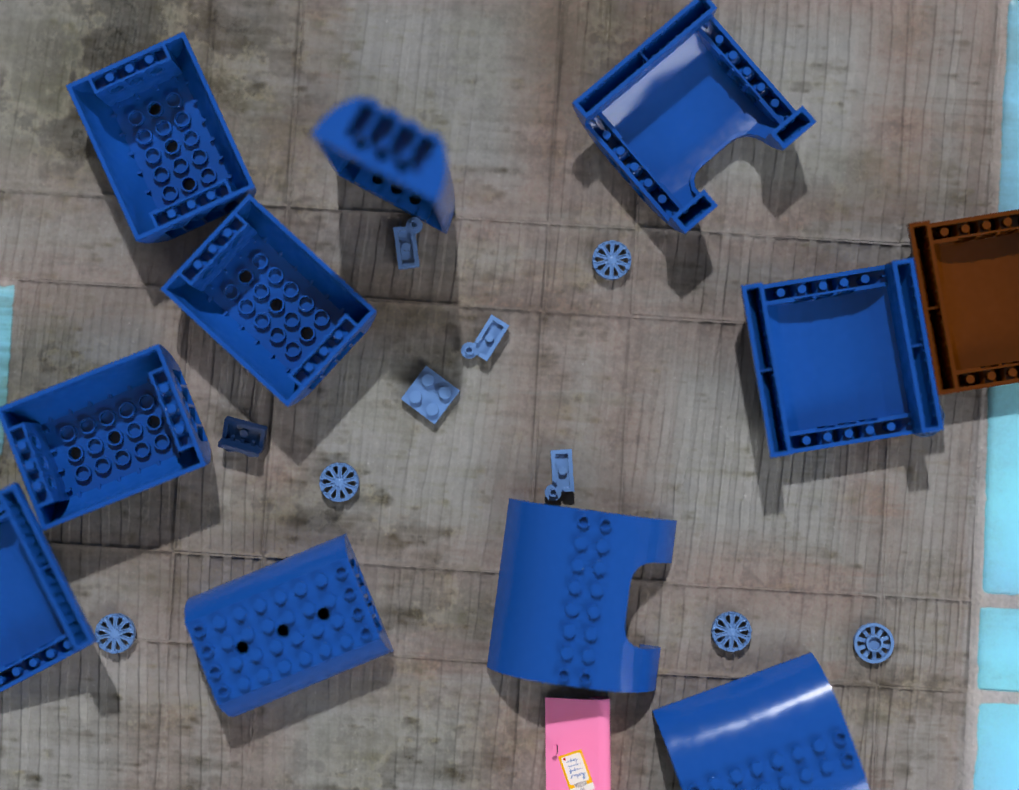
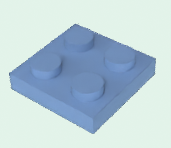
M425 366L401 400L433 424H436L460 390L428 366Z

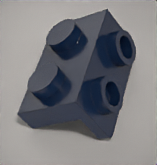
M227 416L224 420L222 438L218 442V447L224 448L228 452L243 453L247 457H259L265 447L268 426Z

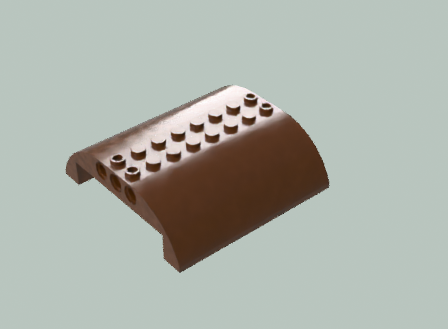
M1019 209L930 223V220L907 224L937 394L944 395L1018 383Z

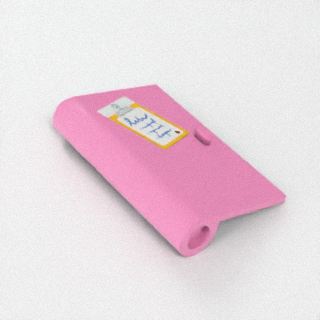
M594 696L588 699L545 697L546 790H611L609 697Z

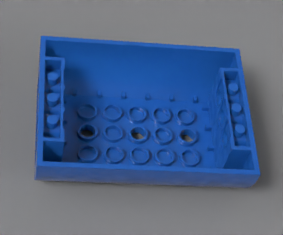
M184 32L66 85L137 242L159 243L170 241L231 213L248 194L254 198L256 187ZM156 104L160 105V112L156 115L151 114V107ZM171 142H176L178 145L177 150L174 152H168L167 149L168 144ZM189 179L194 180V188L186 190L184 187L185 182Z
M359 96L333 109L322 119L311 135L338 176L447 234L453 219L455 194L441 136L432 131L426 133L420 129L421 126L412 120H408V122L402 120L399 113L389 108L387 111L380 108V104L369 97L364 99ZM380 175L385 178L381 184L374 183L376 176ZM396 185L403 187V191L400 194L392 193V189ZM414 195L422 197L419 204H412L410 202Z
M250 194L245 197L161 287V290L287 407L298 403L315 389L364 336L377 315V311ZM249 271L252 275L251 280L246 283L242 282L241 274ZM276 299L282 301V308L278 311H274L271 307L272 302ZM305 328L313 330V336L310 339L302 337V331Z
M160 344L0 407V421L42 530L49 529L208 465L211 460L210 443L181 369L172 355ZM153 416H157L160 419V424L156 428L150 425V419ZM115 431L120 434V441L116 444L110 439L111 434ZM75 447L81 451V456L78 459H74L71 455V451Z
M346 533L192 596L185 604V625L218 707L230 717L246 713L394 651ZM320 608H327L329 610L330 617L323 620L319 617L318 611ZM284 624L288 626V636H281L278 633L279 625ZM240 641L248 644L249 649L247 653H241L238 650L237 645Z

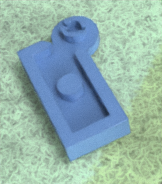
M417 217L409 218L405 227H393L399 270L420 267L416 234L421 232L423 224Z
M491 314L474 343L467 342L462 346V355L467 359H472L477 355L483 360L488 361L509 328V325Z
M572 449L550 450L552 484L545 489V496L550 501L558 500L562 492H574Z

